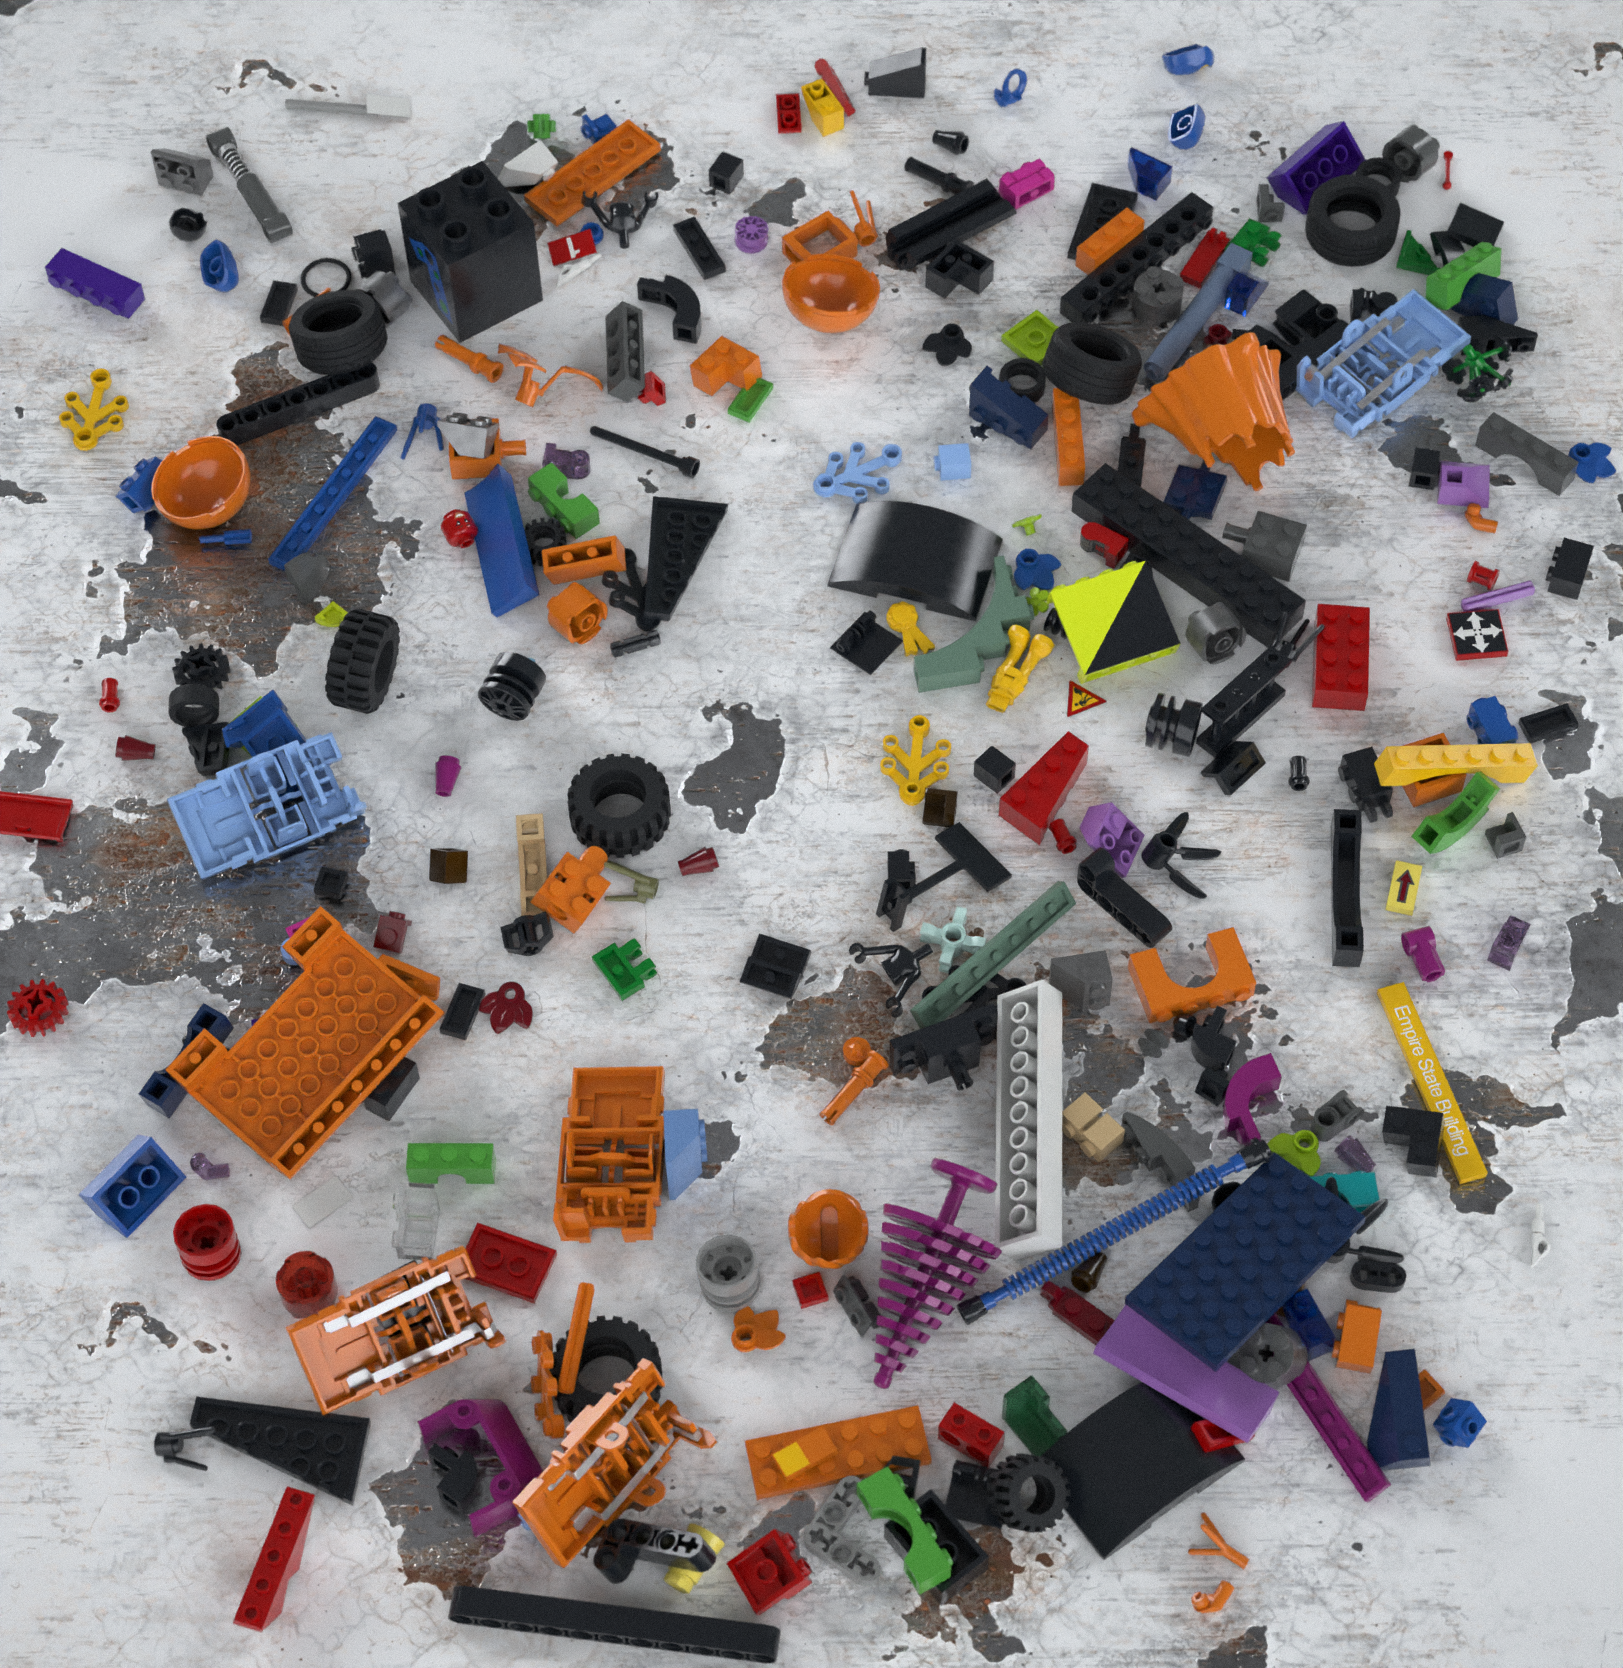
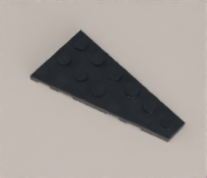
M653 496L644 619L670 621L725 517L729 504Z
M196 1396L190 1419L192 1429L215 1427V1432L204 1435L352 1506L354 1505L371 1425L370 1418L333 1413L323 1416L322 1412Z

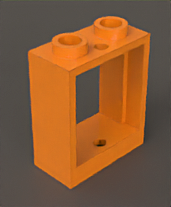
M826 211L782 237V253L792 263L794 261L798 263L806 260V257L811 254L802 245L828 230L840 244L823 254H836L854 258L857 256L858 239L852 231L849 232L843 226L842 221L838 217H834L829 211Z

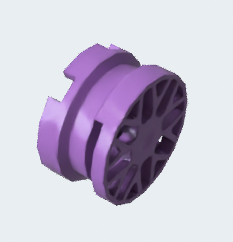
M748 216L736 223L735 244L740 251L753 254L765 249L768 244V225L763 219Z

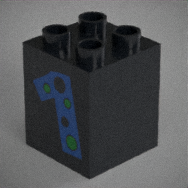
M483 161L466 167L459 173L428 188H424L397 203L410 281L459 343L543 301L534 222Z

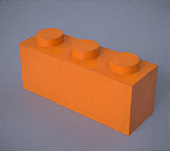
M1126 207L1077 247L1076 267L1089 275L1144 231L1145 220Z
M616 535L542 550L543 571L553 585L601 576L608 570L614 572L626 571L625 547Z

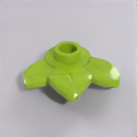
M1301 1130L1294 1135L1281 1133L1267 1143L1271 1153L1275 1152L1310 1177L1314 1176L1320 1168L1321 1159L1317 1153L1319 1141L1316 1135L1309 1130ZM1304 1142L1307 1143L1309 1147L1304 1148L1301 1147L1299 1144Z

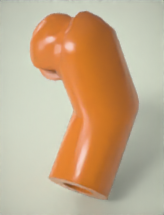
M1470 503L1465 511V518L1472 528L1495 534L1498 521L1483 518L1480 514V505Z
M1222 1580L1214 1594L1196 1592L1191 1598L1193 1608L1199 1613L1218 1612L1222 1610L1235 1588L1229 1582Z

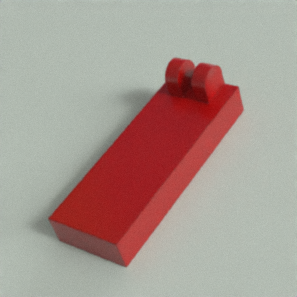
M1214 227L1207 231L1180 272L1179 276L1183 279V282L1199 289L1202 288L1217 265V261L1224 253L1226 246L1230 243V238L1226 237V232L1221 231L1217 234L1218 229Z

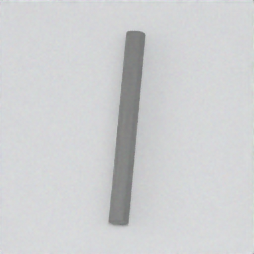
M286 99L285 107L288 109L379 115L367 113V105L295 99Z

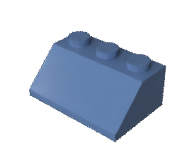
M698 1109L664 1111L665 1161L669 1200H676L702 1174V1162H707L705 1120L699 1119Z

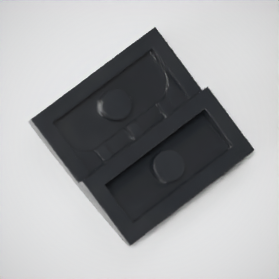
M759 933L751 957L748 956L739 982L792 999L812 952L810 949Z

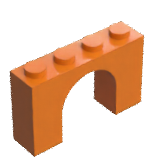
M1234 927L1207 935L1205 948L1216 976L1211 982L1201 987L1188 988L1173 982L1167 976L1156 948L1129 955L1128 970L1149 1023L1157 1021L1160 1023L1166 1022L1180 1014L1192 1015L1205 1008L1210 1007L1214 1009L1235 1000L1241 1002L1254 996L1256 980Z

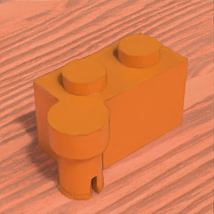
M1346 1299L1344 1312L1338 1313L1336 1329L1341 1330L1340 1341L1334 1340L1332 1358H1337L1336 1367L1371 1374L1381 1321V1308L1359 1305L1358 1301Z

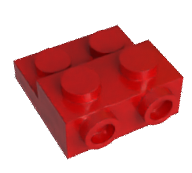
M773 1529L727 1562L729 1569L757 1615H761L784 1598L789 1600L813 1583L809 1577L812 1569L803 1557L800 1559L794 1552L798 1547L797 1543L788 1532L784 1534L780 1530Z

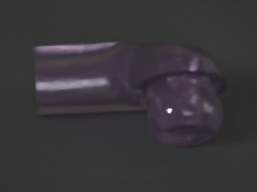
M201 1152L195 1153L190 1160L192 1170L203 1180L230 1177L228 1163L213 1165L206 1158V1155Z

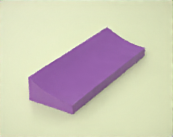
M1126 1304L1111 1327L1098 1342L1093 1352L1096 1356L1246 1443L1251 1440L1269 1416L1280 1393L1265 1383L1251 1379L1242 1370L1228 1362H1225L1216 1372Z

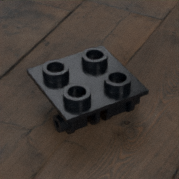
M870 610L864 612L830 647V649L869 675L903 642L902 639L875 622L877 616Z
M959 1460L955 1461L945 1506L956 1519L1002 1529L1003 1524L997 1520L998 1516L993 1515L990 1511L993 1504L987 1502V1496H991V1491L986 1490L987 1483L992 1484L993 1479L989 1477L991 1472H997L998 1469Z

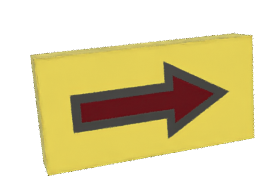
M1395 861L1385 910L1412 916L1422 866Z

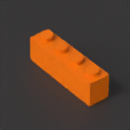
M1053 388L1052 416L1058 486L1082 485L1085 475V458L1079 399L1061 391L1059 388Z

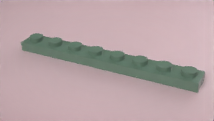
M1057 881L910 1010L920 1029L944 1021L1076 904L1065 881Z

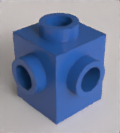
M1451 1398L1432 1425L1440 1434L1439 1437L1446 1445L1469 1448L1487 1420L1472 1401Z

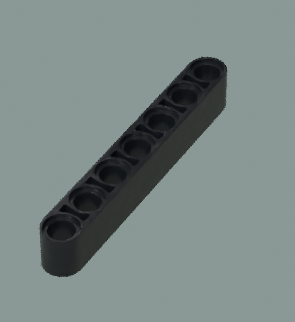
M371 362L352 372L327 375L219 417L216 422L219 437L226 438L238 446L373 394L380 387L377 367Z

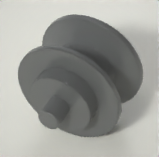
M1146 1029L1144 1032L1146 1038L1138 1040V1045L1144 1057L1160 1058L1162 1056L1160 1048H1168L1169 1043L1162 1029Z

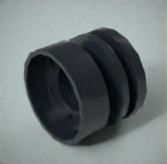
M503 652L493 662L489 670L490 674L484 679L482 686L478 690V698L489 711L500 717L514 721L524 720L530 713V708L534 705L535 698L540 694L546 682V675L541 667L526 656L513 652Z
M1159 692L1148 714L1145 727V746L1152 748L1156 737H1159L1158 750H1163L1167 741L1172 740L1173 753L1190 757L1199 728L1203 703L1186 699L1179 710L1176 709V696H1171L1168 706H1164L1166 695Z

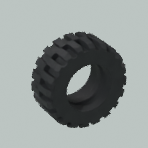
M363 609L351 610L344 616V620L341 621L339 630L335 634L333 646H331L325 677L326 696L332 705L365 714L375 712L379 709V705H382L393 679L399 653L400 629L394 618Z
M621 753V756L608 754L604 759L598 757L592 760L590 766L586 764L580 769V775L576 774L571 781L572 786L568 788L567 803L573 833L577 835V839L581 844H587V848L591 846L600 847L606 852L608 857L616 855V858H625L624 855L631 854L633 857L639 855L640 850L648 851L654 847V841L659 842L663 838L664 832L669 827L671 807L668 784H666L662 772H657V767L651 762L646 764L645 759L639 756L631 758L630 754ZM616 794H628L643 802V805L636 812L625 817H609L595 809L603 799Z
M605 1315L596 1316L597 1321L589 1322L588 1320L574 1392L566 1394L557 1390V1396H553L554 1400L557 1401L558 1409L562 1415L567 1414L570 1423L587 1405L595 1406L605 1395L591 1392L579 1382V1375L582 1369L596 1358L603 1356L619 1357L627 1361L634 1371L638 1368L637 1364L645 1358L653 1362L663 1378L658 1347L655 1342L651 1341V1336L645 1329L639 1331L637 1323L631 1320L627 1324L623 1323L622 1317L613 1316L612 1320H606ZM569 1329L566 1331L567 1338H560L556 1343V1352H553L554 1365L552 1369H549L557 1380V1388ZM657 1385L650 1393V1396L656 1403L659 1402L661 1397L660 1390L663 1389L660 1385Z

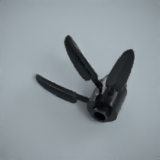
M1184 812L1176 817L1165 831L1157 833L1152 837L1142 851L1141 857L1149 868L1161 870L1165 867L1171 873L1169 875L1170 880L1178 887L1194 897L1204 899L1207 897V894L1178 870H1174L1168 864V861L1174 854H1181V858L1184 860H1210L1220 856L1222 851L1180 847L1177 849V839L1189 819L1188 812Z
M1331 1176L1326 1181L1325 1188L1339 1197L1337 1182ZM1380 1199L1361 1212L1365 1216V1223L1355 1232L1356 1234L1363 1233L1379 1218L1388 1206V1199ZM1348 1239L1326 1262L1339 1263L1349 1253L1358 1255L1359 1261L1368 1260L1397 1264L1404 1260V1256L1394 1251L1368 1246L1352 1249L1350 1248V1239Z

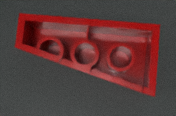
M1068 731L1000 798L999 816L1040 846L1048 826L1054 821L1058 810L1063 806L1069 791L1074 787L1087 764L1089 745Z

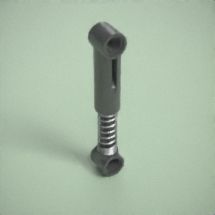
M225 127L206 135V141L212 155L215 158L220 157L225 166H227V169L237 182V189L261 224L268 242L273 243L292 235L293 230L286 214L280 212L258 176L252 173L248 165L245 164L237 150V143L230 128Z

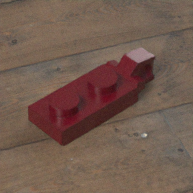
M1047 1281L1041 1287L1040 1295L1049 1301L1048 1307L1052 1310V1314L1094 1345L1098 1344L1115 1321L1066 1286L1060 1289L1059 1286L1051 1281Z

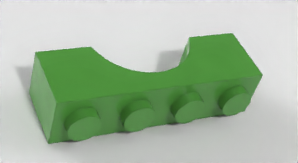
M1481 242L1438 269L1426 279V299L1436 308L1448 310L1460 302L1463 290L1473 275L1481 273L1496 278L1500 276L1502 248L1492 246L1488 242Z
M887 1466L857 1483V1496L872 1519L884 1518L894 1520L908 1531L912 1539V1547L904 1558L903 1570L920 1595L950 1578L953 1562L945 1548L940 1550L935 1542L937 1536L929 1523H923L919 1516L921 1510L917 1502L913 1498L908 1499L903 1491L906 1488L899 1474L893 1475Z

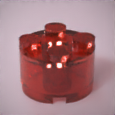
M301 1251L290 1255L284 1260V1264L276 1273V1287L283 1306L294 1318L300 1319L313 1314L317 1315L318 1311L336 1304L338 1284L332 1265L325 1257L316 1255L312 1251Z

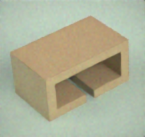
M1085 1092L1062 1111V1132L1068 1138H1073L1078 1142L1085 1155L1093 1157L1097 1162H1101L1123 1143L1125 1129L1108 1113L1100 1118L1098 1115L1103 1112V1108Z

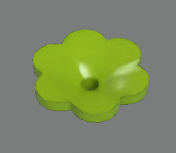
M1042 515L1030 516L1011 525L1012 527H1024L1026 536L1036 533L1034 523Z

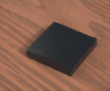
M1460 203L1446 235L1472 247L1481 242H1488L1494 246L1504 221Z

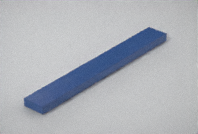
M377 416L373 418L268 558L270 565L285 571L284 565L302 553H306L395 435L397 425Z

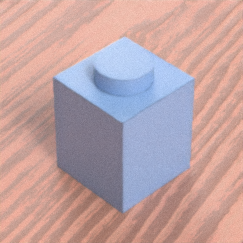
M968 443L938 445V456H934V469L939 471L941 481L971 478V457Z

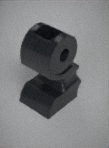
M1363 287L1352 289L1350 323L1356 319H1361L1362 310H1368L1370 315L1375 314L1379 317L1383 311L1398 301L1397 297L1390 292H1382L1377 295L1375 290L1366 291Z

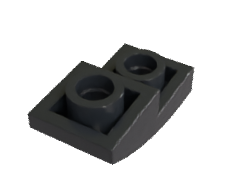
M1447 231L1431 232L1430 237L1435 256H1441L1443 266L1465 253L1461 242L1447 236Z

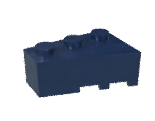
M1477 273L1469 279L1463 290L1460 302L1449 308L1464 317L1484 315L1512 325L1518 320L1512 281Z
M987 365L970 384L969 416L975 421L989 426L995 432L1013 439L1017 444L1032 449L1048 430L1049 414L1025 395L1022 398L1009 389L1011 384L1006 380L1003 383L991 374L993 369Z

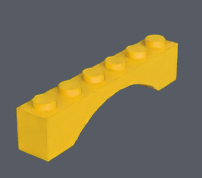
M1531 743L1386 746L1374 763L1381 786H1406L1431 777L1459 773L1476 774V772H1482L1484 775L1500 783H1524L1538 766Z

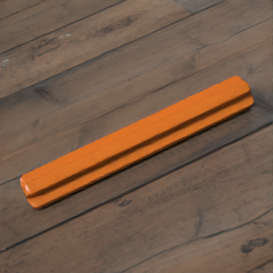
M581 1282L578 1286L558 1382V1391L561 1393L572 1394L574 1392L595 1291L594 1285L591 1283Z

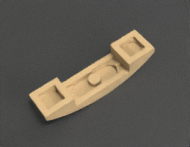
M543 813L516 815L521 916H534L543 912L530 903L547 879Z

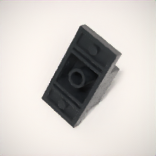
M994 1003L891 1039L889 1067L893 1075L899 1073L907 1074L916 1067H920L927 1084L952 1076L957 1090H964L962 1084L965 1085L966 1089L971 1087L974 1082L967 1070L979 1066L980 1046H985L996 1039L998 1011Z

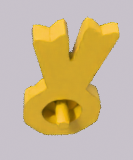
M904 601L892 604L886 614V621L892 630L902 633L905 656L918 654L916 644L923 654H927L929 650H934L935 645L916 626L918 613L914 605Z

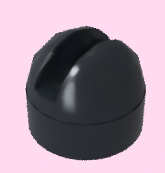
M1180 1014L1173 1020V1028L1179 1035L1191 1037L1195 1023L1197 1024V1019L1193 1015Z

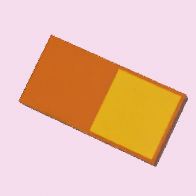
M821 1426L772 1453L771 1458L784 1480L788 1482L838 1454V1449L824 1427Z

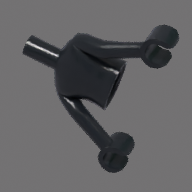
M584 191L581 202L584 206L591 207L607 230L619 234L620 248L626 249L629 248L628 234L641 228L649 208L656 206L659 195L655 192L654 199H649L647 192H645L643 206L636 218L632 204L615 203L610 205V221L596 203V191L593 192V198L586 197V191Z
M860 943L852 944L849 948L850 955L861 952L854 959L858 964L863 963L866 960V956L893 954L890 958L882 961L881 965L895 986L901 982L903 983L896 995L886 1000L885 1005L887 1009L897 1005L898 1007L891 1012V1015L894 1018L901 1016L903 1013L901 1001L911 985L921 976L919 961L933 953L930 945L927 943L912 952L902 945L864 947Z

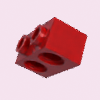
M955 1402L938 1425V1439L982 1466L990 1467L1004 1446V1431Z

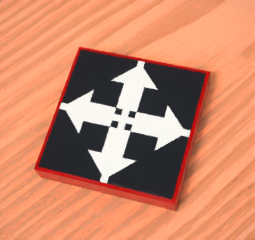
M1499 609L1447 613L1446 620L1456 661L1507 657L1509 651Z

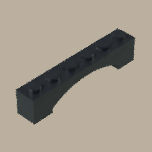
M1334 809L1330 826L1332 966L1360 967L1364 952L1360 910L1361 810Z

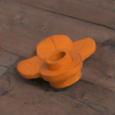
M747 1306L738 1311L734 1316L735 1329L731 1335L733 1347L740 1352H750L756 1348L770 1350L779 1346L786 1338L783 1332L777 1330L779 1324L777 1310L765 1311L755 1315L753 1310ZM744 1338H750L747 1341H742Z

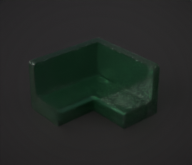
M1031 1375L1004 1394L1002 1419L1032 1455L1041 1456L1068 1431L1049 1409L1050 1396Z

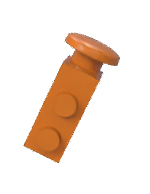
M385 954L378 958L382 964L420 996L424 994L431 1001H437L439 998L440 977Z

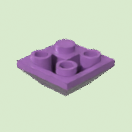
M1439 461L1437 504L1468 506L1470 503L1480 505L1481 508H1488L1490 465Z
M1112 802L1090 806L1079 828L1087 844L1094 851L1101 847L1111 854L1115 861L1114 871L1121 878H1125L1145 835Z

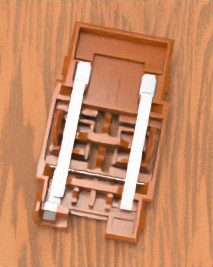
M645 1358L637 1364L638 1368L625 1382L622 1381L620 1384L616 1382L613 1385L617 1396L607 1392L595 1406L587 1405L565 1429L568 1436L560 1444L565 1453L562 1454L554 1450L551 1453L553 1458L550 1460L551 1463L537 1479L533 1478L512 1502L553 1562L562 1568H565L602 1526L607 1528L611 1522L621 1516L633 1501L648 1507L659 1503L666 1493L665 1485L654 1477L671 1459L668 1452L679 1439L701 1449L712 1448L717 1443L711 1432L697 1426L695 1421L692 1422L683 1418L672 1401L667 1399L661 1407L659 1403L654 1402L650 1393L657 1385L664 1387L665 1381L653 1362ZM629 1436L631 1439L627 1442V1445L629 1446L631 1451L624 1448ZM646 1488H651L655 1490V1493L647 1496L643 1494V1491Z

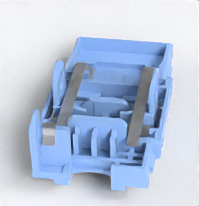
M1413 289L1394 305L1383 311L1379 317L1372 314L1363 322L1359 319L1352 321L1344 330L1342 339L1316 359L1318 361L1316 366L1311 365L1310 358L1305 356L1297 365L1295 390L1312 407L1322 400L1331 405L1337 411L1334 416V426L1353 438L1358 434L1359 430L1362 431L1374 420L1380 422L1383 414L1387 416L1401 406L1430 381V375L1433 377L1438 375V366H1442L1468 345L1471 341V336ZM1367 342L1373 345L1383 355L1385 353H1389L1391 356L1385 357L1382 359V361H1380V354L1377 351H1375L1370 345H1368ZM1396 359L1398 361L1396 366L1399 368L1393 367L1389 370L1386 367V363ZM1378 374L1380 378L1377 376L1374 378L1373 388L1365 383L1370 376Z

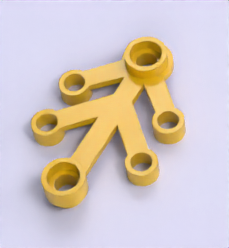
M103 368L94 370L90 375L94 390L89 408L83 404L79 394L76 392H68L64 397L66 406L75 409L85 421L84 427H81L75 421L72 412L64 411L59 415L61 426L72 431L74 434V446L79 450H90L97 445L98 438L109 431L119 432L124 428L122 417L119 415L110 416L107 422L95 428V424L113 412H125L129 408L127 398L122 395L115 397L112 402L100 408L104 391L109 389L112 383L109 371Z
M916 715L909 721V734L913 737L911 757L898 746L899 741L896 736L887 735L883 739V750L891 753L909 772V776L907 779L896 769V761L891 757H885L881 760L880 771L884 775H888L900 787V799L910 806L917 805L924 799L926 788H929L939 780L946 779L949 775V765L943 761L936 762L940 758L950 755L951 743L948 740H938L935 749L921 758L923 738L927 737L930 731L929 720L922 715ZM893 742L895 745L888 746L887 743ZM942 746H944V747H947L948 749H946V750H941V749H939V748L942 747ZM935 763L933 772L919 780L920 772ZM890 764L892 767L885 768L884 765ZM938 769H944L945 771H944V772H938L937 770H938Z

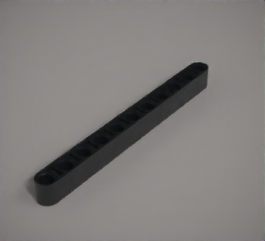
M461 1585L455 1586L453 1589L448 1614L449 1620L465 1625L767 1664L777 1661L781 1634L779 1628L765 1624Z

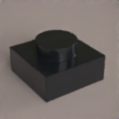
M321 866L313 889L314 894L341 900L349 878L348 872Z

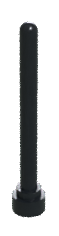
M592 426L590 428L591 435L678 467L682 475L694 478L698 473L700 460L691 456L680 458L600 427Z

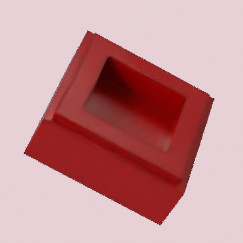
M820 1271L792 1280L801 1309L829 1301Z

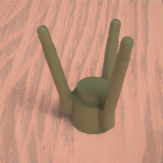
M610 860L604 863L605 867L635 879L633 892H637V895L605 896L604 899L606 901H629L646 904L647 898L654 900L658 890L659 879L640 874Z

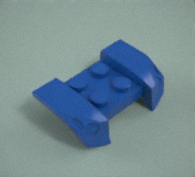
M271 690L242 715L222 729L227 748H241L245 746L252 757L298 740L301 745L306 743L307 739L288 715L287 707L274 690ZM277 754L273 755L276 757L286 779L287 790L285 793L278 795L279 798L287 793L299 791L297 785L290 786ZM296 798L288 799L287 801H285V802H283V803H288V802H290V801H292V800H294V799H296Z

